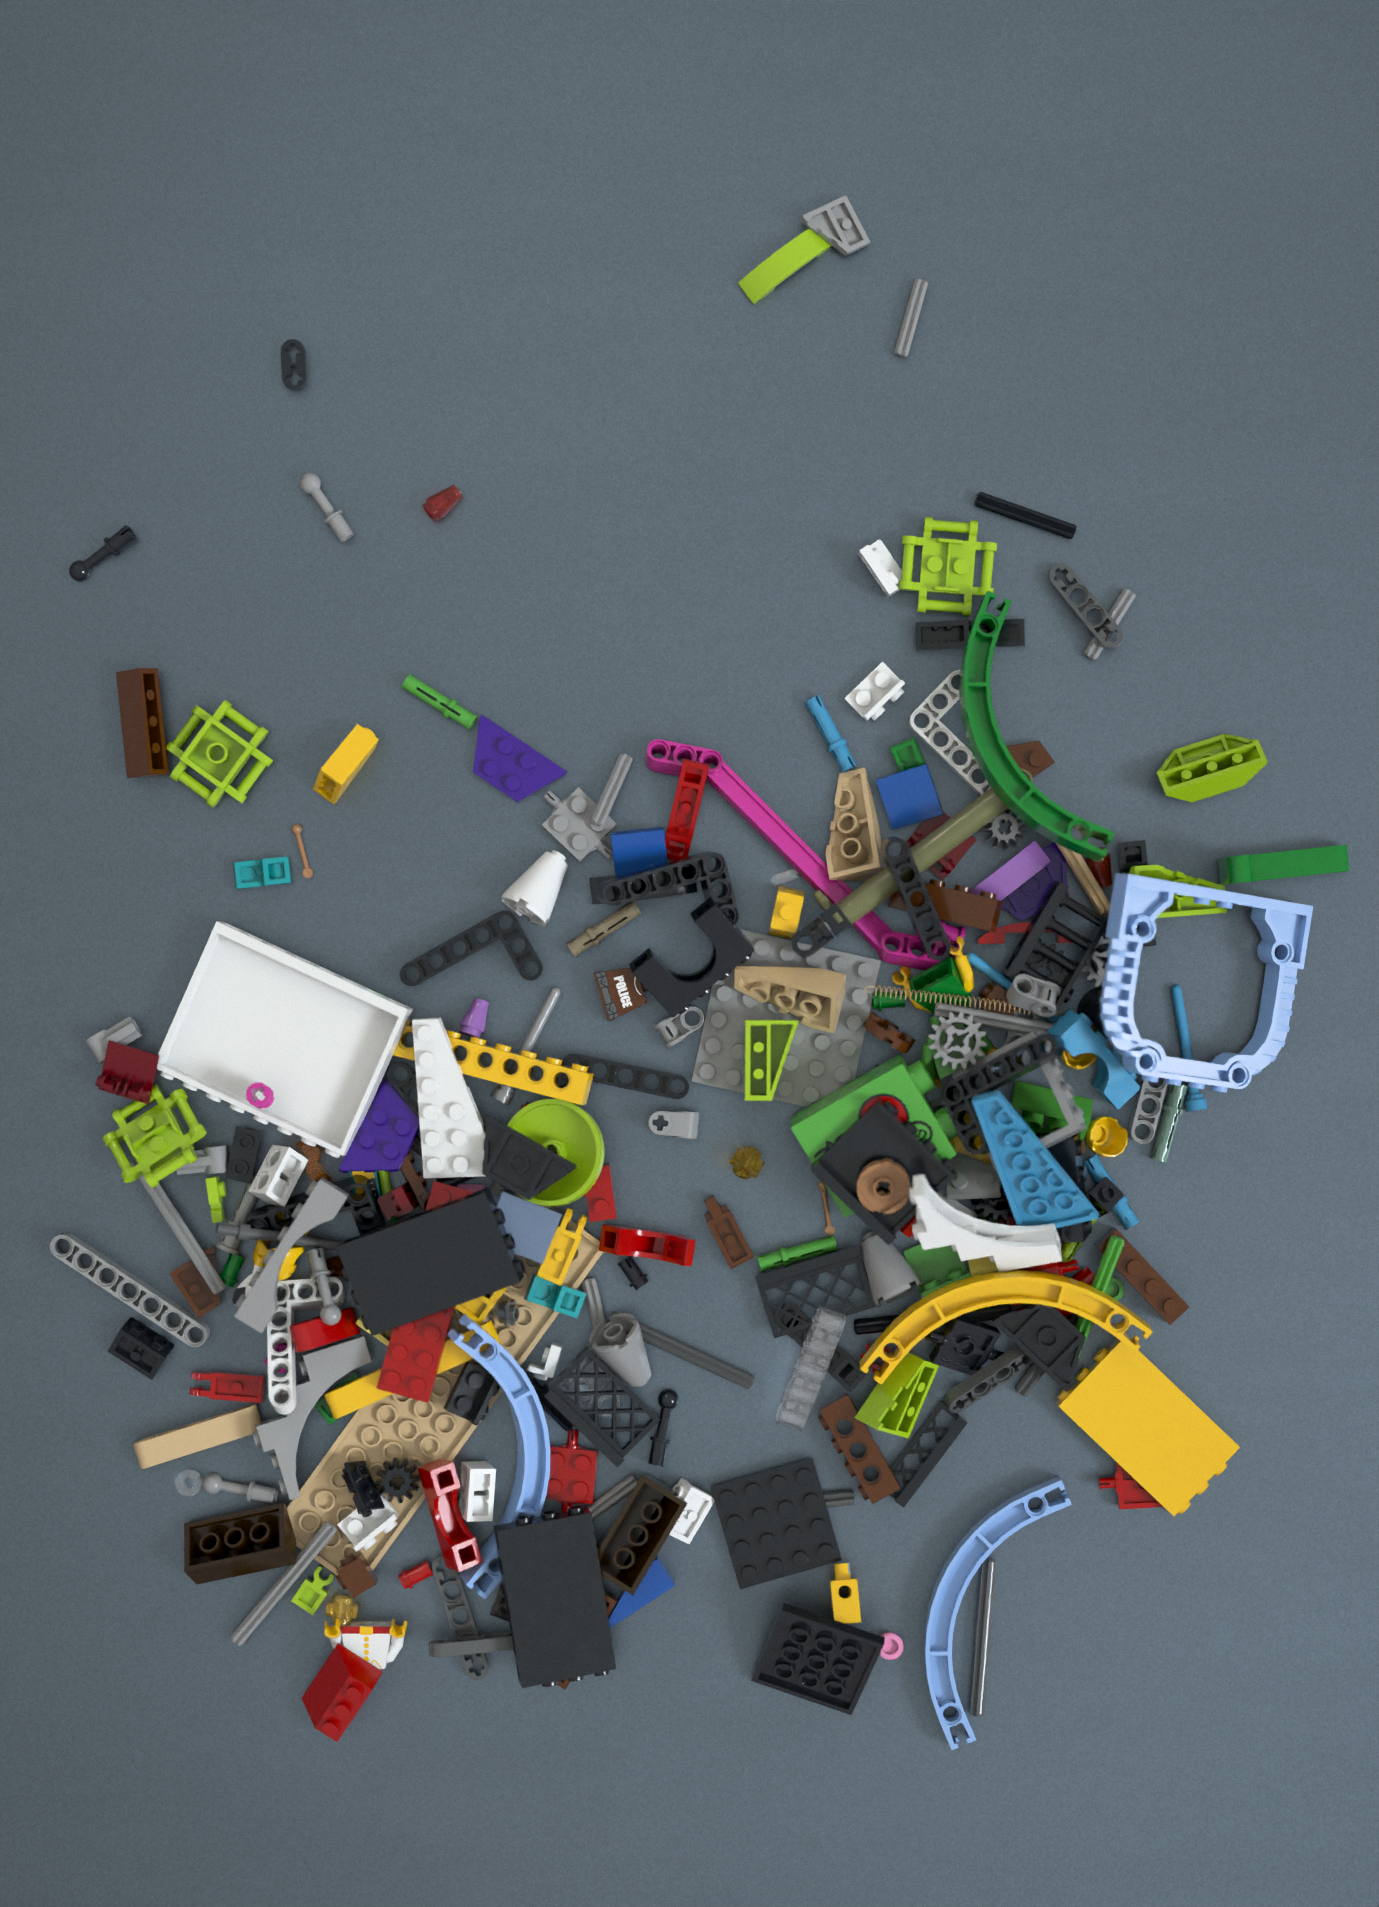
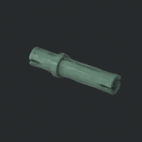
M1170 1085L1166 1103L1162 1106L1164 1111L1151 1159L1165 1163L1168 1161L1176 1125L1180 1114H1183L1184 1109L1181 1108L1188 1088L1187 1085Z

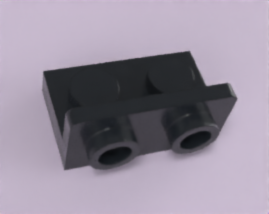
M130 1317L120 1329L108 1352L153 1380L174 1348V1344L164 1336L146 1327L142 1322Z
M466 1361L443 1408L478 1426L480 1420L483 1421L489 1410L488 1404L492 1396L494 1397L498 1393L500 1387L486 1368L471 1361Z

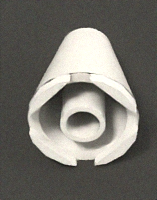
M555 850L551 853L545 852L503 893L501 897L503 898L502 902L519 916L523 914L530 917L529 921L533 924L545 927L547 922H549L568 867L565 862V856Z

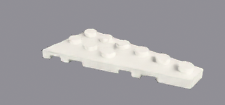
M441 1018L413 1019L412 1027L423 1177L485 1176L482 1174L485 1139L484 1123L471 1091L465 1083L460 1064L456 1061L452 1051L453 1047Z

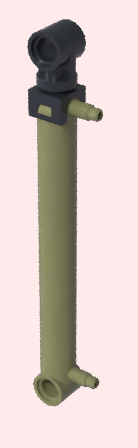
M1021 769L1025 776L1033 783L1031 774L1027 770ZM992 787L910 848L920 874L1008 809L1007 805L998 797ZM888 866L884 867L838 903L832 904L821 890L816 891L814 897L824 910L821 913L824 923L818 917L802 930L796 932L792 938L794 953L803 958L814 955L816 951L834 939L830 931L838 937L855 922L896 893L898 890ZM904 867L900 870L899 877L901 881L910 879L912 874L910 867ZM804 936L809 937L813 942L812 947L807 951H803L797 946L798 940Z

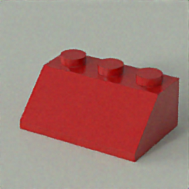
M337 1643L301 1698L314 1727L338 1742L373 1690L383 1671Z

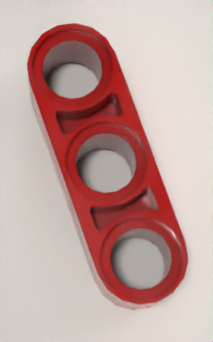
M354 1307L340 1309L341 1319L334 1325L323 1323L320 1316L290 1325L289 1328L295 1352L314 1349L359 1334L360 1330L356 1324L357 1318Z

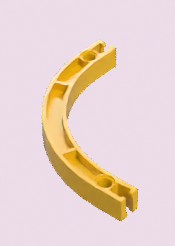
M995 1271L974 1275L950 1283L912 1304L877 1338L859 1361L860 1369L867 1373L872 1362L877 1357H881L885 1363L879 1371L876 1370L874 1372L873 1379L882 1385L904 1356L931 1331L962 1314L999 1304H1041L1078 1314L1107 1330L1135 1352L1141 1347L1138 1342L1140 1338L1136 1335L1131 1338L1125 1333L1129 1326L1133 1324L1141 1329L1144 1333L1142 1336L1146 1339L1153 1331L1147 1322L1123 1304L1086 1283L1062 1275L1041 1271ZM1113 1315H1123V1319L1119 1323L1110 1322ZM888 1343H894L898 1346L894 1352H886L883 1348Z

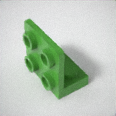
M920 1243L903 1251L906 1261L923 1282L922 1287L917 1285L922 1298L950 1283L971 1277L965 1262L961 1261L958 1251H953L951 1245L923 1250Z

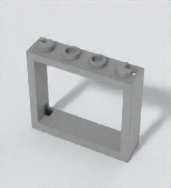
M1033 1031L976 1060V1064H968L966 1069L961 1068L952 1073L951 1076L955 1079L1041 1035L1042 1032ZM1046 1041L1045 1050L1047 1053H1050L1052 1045L1050 1041ZM1057 1058L1041 1067L1068 1125L1039 1139L1046 1149L1087 1129L1084 1123V1113L1080 1107L1076 1106L1073 1097H1075L1074 1091L1068 1082L1065 1083L1061 1074L1063 1073V1068ZM991 1152L987 1154L995 1171H997Z

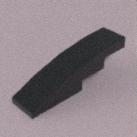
M1025 619L1004 620L995 647L1026 646ZM974 620L916 622L917 649H964ZM979 625L981 631L991 633L989 626Z

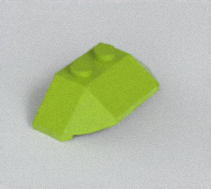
M1222 734L1173 750L1162 767L1157 771V777L1166 796L1195 802L1243 787L1268 761L1259 740H1249L1240 736Z

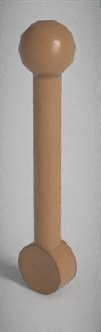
M294 824L291 831L295 834L304 867L302 874L305 878H310L313 876V870L309 868L300 834L302 828L299 824Z
M820 1181L818 1189L821 1190L826 1220L824 1231L828 1236H831L835 1233V1228L831 1224L827 1187Z

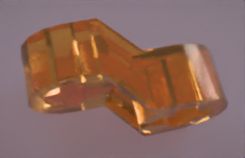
M301 1139L297 1141V1147L308 1159L305 1174L312 1181L315 1180L316 1182H319L322 1177L328 1181L331 1180L332 1176L320 1163L322 1147L318 1144L315 1147L302 1142Z

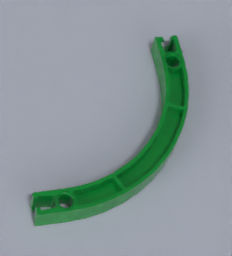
M987 590L970 628L960 667L959 697L961 716L973 756L984 777L998 797L1023 822L1047 839L1100 863L1106 857L1108 849L1103 848L1101 850L1088 843V839L1092 837L1103 841L1102 844L1107 845L1111 843L1115 832L1087 821L1050 800L1021 771L1002 739L992 705L990 687L991 664L995 644L1012 601L1005 598L1002 604H998L997 609L1001 611L998 617L988 614L986 612L987 605L992 599L995 600L996 594ZM979 625L989 626L991 633H984ZM1076 829L1080 831L1082 839L1073 838L1071 830Z

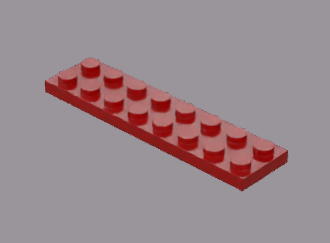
M433 1181L426 1210L475 1192ZM456 1306L393 1328L376 1389L429 1403Z

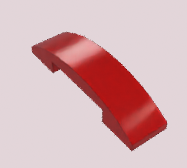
M683 759L665 835L667 859L678 860L688 857L709 764Z
M1030 922L1000 926L996 928V933L988 931L976 938V944H1005V933H1025ZM1049 929L1048 931H1047V930H1044L1043 933H1044V932H1054V931H1052L1051 929ZM1055 932V943H1073Z

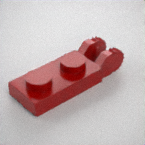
M217 1371L212 1373L191 1372L192 1379L211 1380L210 1389L202 1387L190 1388V1395L210 1397L209 1399L264 1402L265 1375Z

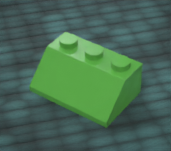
M1015 1081L1008 1102L1033 1133L1055 1132L1068 1125L1052 1089ZM1075 1095L1073 1100L1076 1106L1080 1107L1084 1113V1123L1087 1129L1080 1132V1140H1084L1091 1121L1093 1100Z

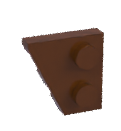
M211 1246L204 1253L217 1272L215 1248ZM192 1260L170 1273V1276L198 1318L221 1304L220 1293L213 1294Z

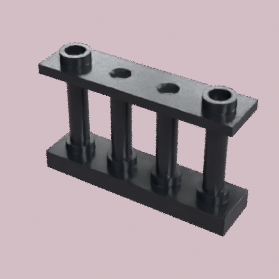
M1055 880L1002 973L1012 979H1015L1020 974H1027L1031 977L1060 986L1061 992L1056 998L1055 1004L1061 1006L1063 1002L1067 1003L1074 991L1072 986L1103 933L1106 934L1109 911L1105 909L1102 915L1097 914L1068 897L1069 893L1067 891L1069 887ZM1058 906H1064L1096 925L1088 939L1055 920L1053 914ZM1051 929L1080 946L1082 949L1076 960L1073 962L1041 943L1042 940L1039 938L1044 930L1048 931ZM1031 952L1033 954L1037 952L1069 971L1061 985L1028 966L1026 960Z

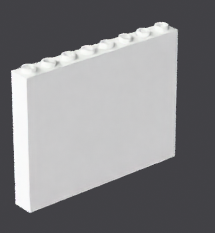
M216 921L158 1053L160 1055L157 1069L160 1070L158 1074L170 1080H173L175 1077L183 1081L182 1085L190 1090L197 1091V1089H201L207 1092L206 1097L217 1102L224 1100L231 1103L229 1106L231 1109L240 1113H244L246 1110L254 1114L253 1119L263 1124L271 1122L278 1125V1131L290 1136L292 1133H295L302 1137V1142L314 1147L316 1144L326 1148L324 1152L339 1158L340 1155H346L370 1108L413 1009L224 921ZM256 1082L263 1083L273 1090L274 1101L270 1107L259 1109L247 1101L246 1091L251 1084ZM256 1092L255 1095L258 1099L264 1100L265 1098L262 1094L263 1092Z

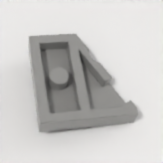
M846 195L808 212L800 218L803 224L845 256L868 246L870 243Z
M956 1152L957 1155L950 1158L957 1167L955 1169L957 1179L955 1181L951 1179L947 1183L948 1200L1001 1197V1180L998 1172L995 1171L992 1165Z

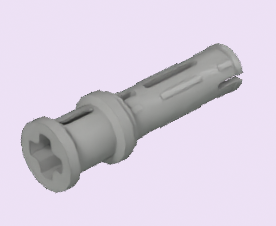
M252 1183L246 1184L231 1220L228 1219L225 1224L236 1226L238 1223L246 1224L248 1215L253 1211L258 1197L248 1192ZM223 1235L221 1241L217 1242L216 1247L238 1255L239 1251L237 1248L241 1240L236 1239V1236Z

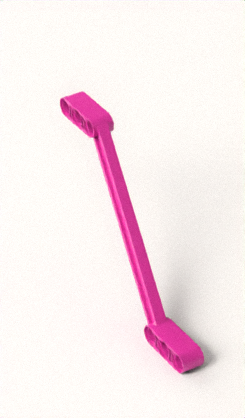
M661 739L653 740L648 744L645 763L654 772L680 776L682 763L678 761L680 758L705 764H714L716 768L708 770L706 782L816 891L821 890L832 904L838 903L852 892L843 880L829 879L827 864L723 761L718 751ZM654 753H660V754H662L664 757H663V758H655V757L652 756V754H654ZM872 910L852 925L878 952V956L883 962L927 970L942 961L934 960L926 955L918 936L893 932ZM939 940L931 945L932 954H938L943 949V943ZM892 944L897 948V950L890 951L885 947V945ZM918 949L923 953V955L916 956L911 952V950ZM949 954V956H948V957L951 956L953 959L956 958L955 955H953V954Z

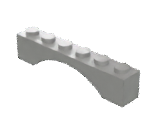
M323 1177L319 1182L313 1180L305 1193L309 1198L304 1205L299 1203L291 1215L295 1219L290 1228L284 1226L277 1237V1240L280 1241L279 1246L276 1250L270 1249L262 1261L266 1264L262 1273L256 1271L248 1285L252 1289L247 1296L242 1294L234 1306L238 1310L234 1317L261 1334L279 1308L277 1299L278 1277L288 1251L307 1231L321 1223L333 1220L349 1196V1193Z

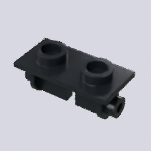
M236 1126L226 1179L252 1183L262 1136L261 1131Z
M365 1461L344 1463L345 1468L342 1470V1478L349 1492L357 1493L352 1499L358 1514H362V1517L366 1518L373 1514L372 1510L384 1509V1503Z

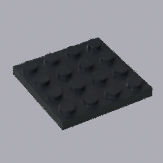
M813 1457L711 1486L740 1589L842 1560Z
M783 1603L755 1667L751 1681L852 1715L884 1646L885 1637Z

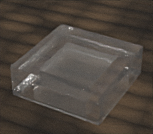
M791 869L771 876L770 880L774 887L798 879L796 869Z

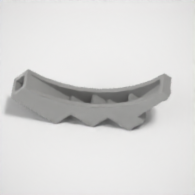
M363 1335L302 1353L303 1360L298 1361L302 1376L308 1375L309 1379L296 1383L297 1402L295 1409L289 1414L255 1424L257 1431L252 1432L256 1447L262 1446L264 1452L274 1449L275 1453L270 1454L275 1470L280 1468L283 1478L279 1479L278 1483L282 1495L288 1494L289 1500L300 1497L296 1479V1453L300 1434L309 1413L318 1399L334 1382L350 1371L372 1362ZM279 1396L277 1403L283 1404L287 1402L289 1396Z

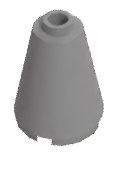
M874 1231L862 1237L864 1241L860 1243L873 1303L876 1308L882 1306L880 1301L887 1300L889 1304L914 1292L913 1286L915 1284L919 1287L923 1286L921 1278L892 1242L887 1245Z
M631 1313L612 1315L608 1317L610 1322L602 1325L600 1322L591 1332L589 1337L591 1347L630 1387H642L649 1381L651 1369L640 1324Z

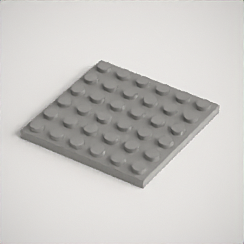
M741 930L750 940L755 951L752 952L751 957L746 962L739 963L736 966L822 968L846 974L845 995L836 1030L833 1034L807 1027L801 1023L802 1019L789 1012L787 1015L779 1012L780 1008L768 1001L761 1003L734 989L735 966L727 978L721 981L718 980L712 986L691 1082L745 1093V1019L799 1020L772 1100L808 1107L855 1080L866 1031L863 1024L869 1016L873 999L872 993L875 990L873 987H868L865 989L867 992H865L864 988L876 986L881 960L827 948H820L814 955L803 958L794 953L792 941ZM797 942L798 948L803 951H807L812 947V945Z

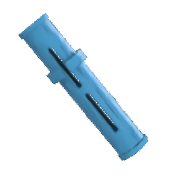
M820 695L806 701L805 705L828 745L827 750L836 759L841 772L843 773L855 767L857 764L846 746L847 741L839 734Z
M1096 1154L1083 1162V1165L1087 1167V1171L1096 1184L1102 1178L1107 1177L1115 1185ZM1126 1195L1110 1210L1115 1212L1125 1230L1129 1229L1130 1226L1133 1227L1140 1221L1128 1205Z

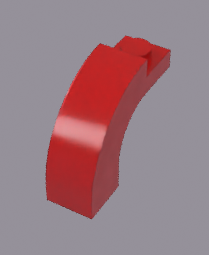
M603 1224L599 1251L614 1255L657 1259L682 1266H692L696 1240L686 1238L683 1235L657 1230Z

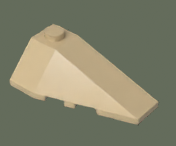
M864 767L839 773L834 801L836 805L834 818L830 824V841L825 853L830 880L867 881L887 866L881 852L883 840L867 771Z
M736 966L734 989L761 1003L767 1001L779 1007V1012L787 1015L789 1012L802 1019L801 1023L807 1027L834 1034L845 995L846 974L822 968Z

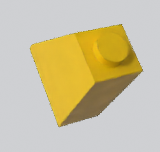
M357 724L322 766L313 790L334 805L375 750L379 741L370 729L363 728Z

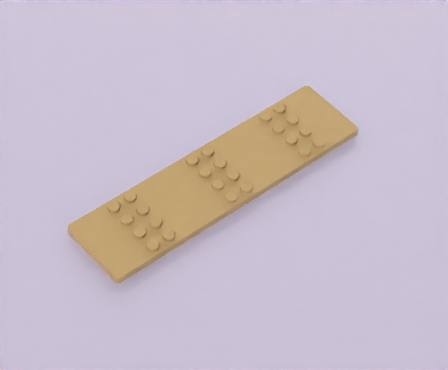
M546 1206V1207L552 1208V1209H554V1210H557V1209L554 1208L553 1206ZM561 1213L562 1216H561V1218H560L558 1227L560 1226V1223H561V1221H562V1219H563V1216H564L563 1213ZM570 1220L565 1230L575 1233L577 1223ZM585 1229L581 1233V1241L562 1283L575 1289L579 1287L603 1253L599 1251L600 1240ZM515 1254L517 1258H521L525 1267L524 1277L520 1283L511 1285L505 1290L482 1323L492 1320L502 1346L522 1365L559 1312L524 1299L532 1275H537L541 1263ZM494 1292L489 1293L485 1296L490 1298ZM515 1299L516 1305L519 1307V1318L514 1326L505 1327L503 1323L498 1321L499 1304ZM456 1308L449 1332L451 1329H454L459 1334L468 1330V1328L459 1323L464 1314ZM474 1358L471 1359V1360H469V1361H471V1362H473V1363H475V1364H477V1365L482 1366V1365H481L476 1359H474ZM465 1362L437 1374L429 1403L392 1394L358 1409L300 1489V1497L293 1499L287 1507L298 1548L303 1550L323 1524L329 1521L336 1526L337 1531L314 1559L338 1575L337 1569L341 1565L340 1560L351 1553H354L355 1556L362 1553L372 1570H374L426 1496L421 1479L414 1482L420 1488L418 1491L411 1490L413 1493L412 1499L409 1500L403 1494V1502L398 1503L397 1496L394 1495L390 1503L399 1513L398 1518L395 1520L398 1524L385 1534L381 1531L376 1535L375 1539L377 1541L364 1551L363 1548H360L356 1552L353 1549L354 1545L337 1525L356 1509L352 1498L357 1493H350L342 1478V1470L345 1468L344 1463L365 1461L375 1483L376 1480L382 1479V1477L376 1474L377 1470H385L383 1467L385 1461H388L393 1466L394 1457H398L399 1465H402L405 1458L409 1459L406 1466L408 1469L412 1465L420 1467L440 1458L453 1461L477 1427L469 1420L450 1413L443 1408ZM499 1388L498 1393L494 1397L492 1396L488 1404L489 1409L502 1393L501 1388ZM416 1469V1470L412 1473V1475H413V1474H419L418 1469ZM396 1474L392 1480L393 1483L397 1482L395 1484L397 1486H401V1483L404 1481L403 1477L400 1479L401 1475ZM376 1486L377 1490H379V1489L381 1490V1489L384 1487V1486ZM386 1492L384 1496L388 1498L390 1493Z

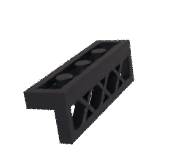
M941 1400L890 1466L894 1475L902 1474L903 1485L899 1491L890 1494L895 1502L903 1508L968 1423L960 1414L950 1412L946 1404ZM941 1409L954 1417L948 1426L936 1427L935 1417ZM931 1422H933V1428L927 1429ZM937 1431H943L938 1438ZM934 1432L935 1443L932 1447L920 1448L919 1438L922 1434ZM917 1442V1449L911 1450ZM922 1452H927L926 1455H925V1456L923 1457V1459H922L921 1453H922ZM918 1453L919 1464L917 1467L905 1469L903 1459L906 1455ZM901 1463V1470L895 1471ZM911 1473V1475L906 1480L905 1474Z

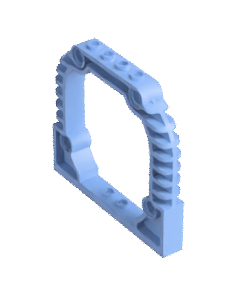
M1115 873L1105 936L1111 939L1109 949L1107 950L1108 958L1104 969L1106 970L1105 977L1102 982L1100 1019H1102L1105 1035L1115 1047L1114 1049L1123 1055L1124 1068L1129 1072L1141 1074L1142 1080L1158 1082V1078L1161 1077L1166 1078V1084L1181 1086L1182 1081H1188V1087L1204 1089L1205 1084L1212 1085L1211 1090L1226 1093L1228 1088H1245L1250 1083L1252 1075L1262 1072L1260 1070L1265 1068L1270 1062H1273L1277 1058L1276 1056L1280 1049L1286 1043L1284 1041L1290 1029L1289 1021L1290 1016H1292V1001L1295 998V984L1297 985V969H1304L1313 906L1131 874ZM1174 894L1193 897V903L1209 905L1210 900L1217 901L1216 907L1232 909L1233 904L1251 907V919L1262 938L1257 948V954L1259 959L1266 963L1258 1022L1253 1037L1239 1054L1232 1052L1221 1053L1211 1063L1166 1056L1164 1049L1158 1043L1141 1039L1133 1020V999L1142 945L1151 941L1155 936L1156 925L1154 920L1173 903ZM1137 924H1139V931H1138V933H1136V926H1137ZM1142 1056L1143 1061H1142V1064L1140 1065V1064H1139V1060H1140V1057Z

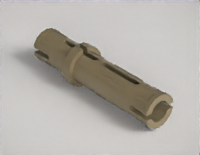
M631 901L591 928L590 926L586 927L585 932L567 942L566 945L574 957H577V955L592 945H599L600 940L621 928L635 917L640 916L641 912L634 901Z

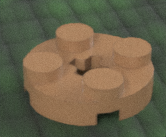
M884 1158L869 1163L861 1170L857 1177L858 1198L862 1205L872 1212L874 1210L883 1212V1214L896 1212L906 1204L909 1198L910 1178L908 1173L892 1159ZM879 1182L890 1183L888 1186L889 1191H878L876 1188H878Z

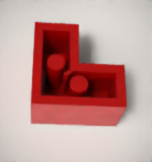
M610 1163L603 1164L597 1181L583 1195L587 1197L590 1222L617 1218Z

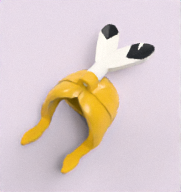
M284 1212L276 1214L278 1218L285 1220ZM257 1240L253 1254V1272L235 1290L232 1298L234 1304L237 1303L242 1294L245 1296L249 1294L252 1287L248 1284L256 1271L262 1273L266 1264L262 1261L269 1252L268 1245L270 1241ZM295 1245L290 1248L282 1263L278 1281L291 1277L297 1266L295 1261L303 1253L305 1246Z

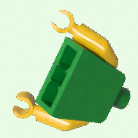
M957 936L956 938L959 948H954L949 940L951 946L950 954L955 955L956 959L950 956L909 979L911 971L905 966L900 968L904 978L897 971L893 974V982L897 985H903L906 992L908 989L911 992L915 989L916 993L918 990L921 993L923 991L926 994L928 991L931 994L933 993L931 1003H929V993L925 1002V993L923 992L920 1002V992H918L915 1001V991H913L911 1003L916 1009L934 1013L936 1005L934 1003L935 994L937 995V993L941 995L945 993L946 996L947 994L953 995L951 1005L955 1003L954 995L956 997L957 995H960V997L964 995L967 998L966 1007L969 1008V997L971 999L974 979L966 955L963 956L961 951L964 946L962 937ZM908 991V993H907V997L909 998V1000H910V991ZM939 994L937 996L936 1003L940 1002ZM944 994L942 996L941 1003L945 1002ZM949 995L946 999V1004L950 1003ZM959 996L956 1000V1006H959L960 1003ZM964 997L962 998V1001H961V1006H962V1007H964V1003H965Z

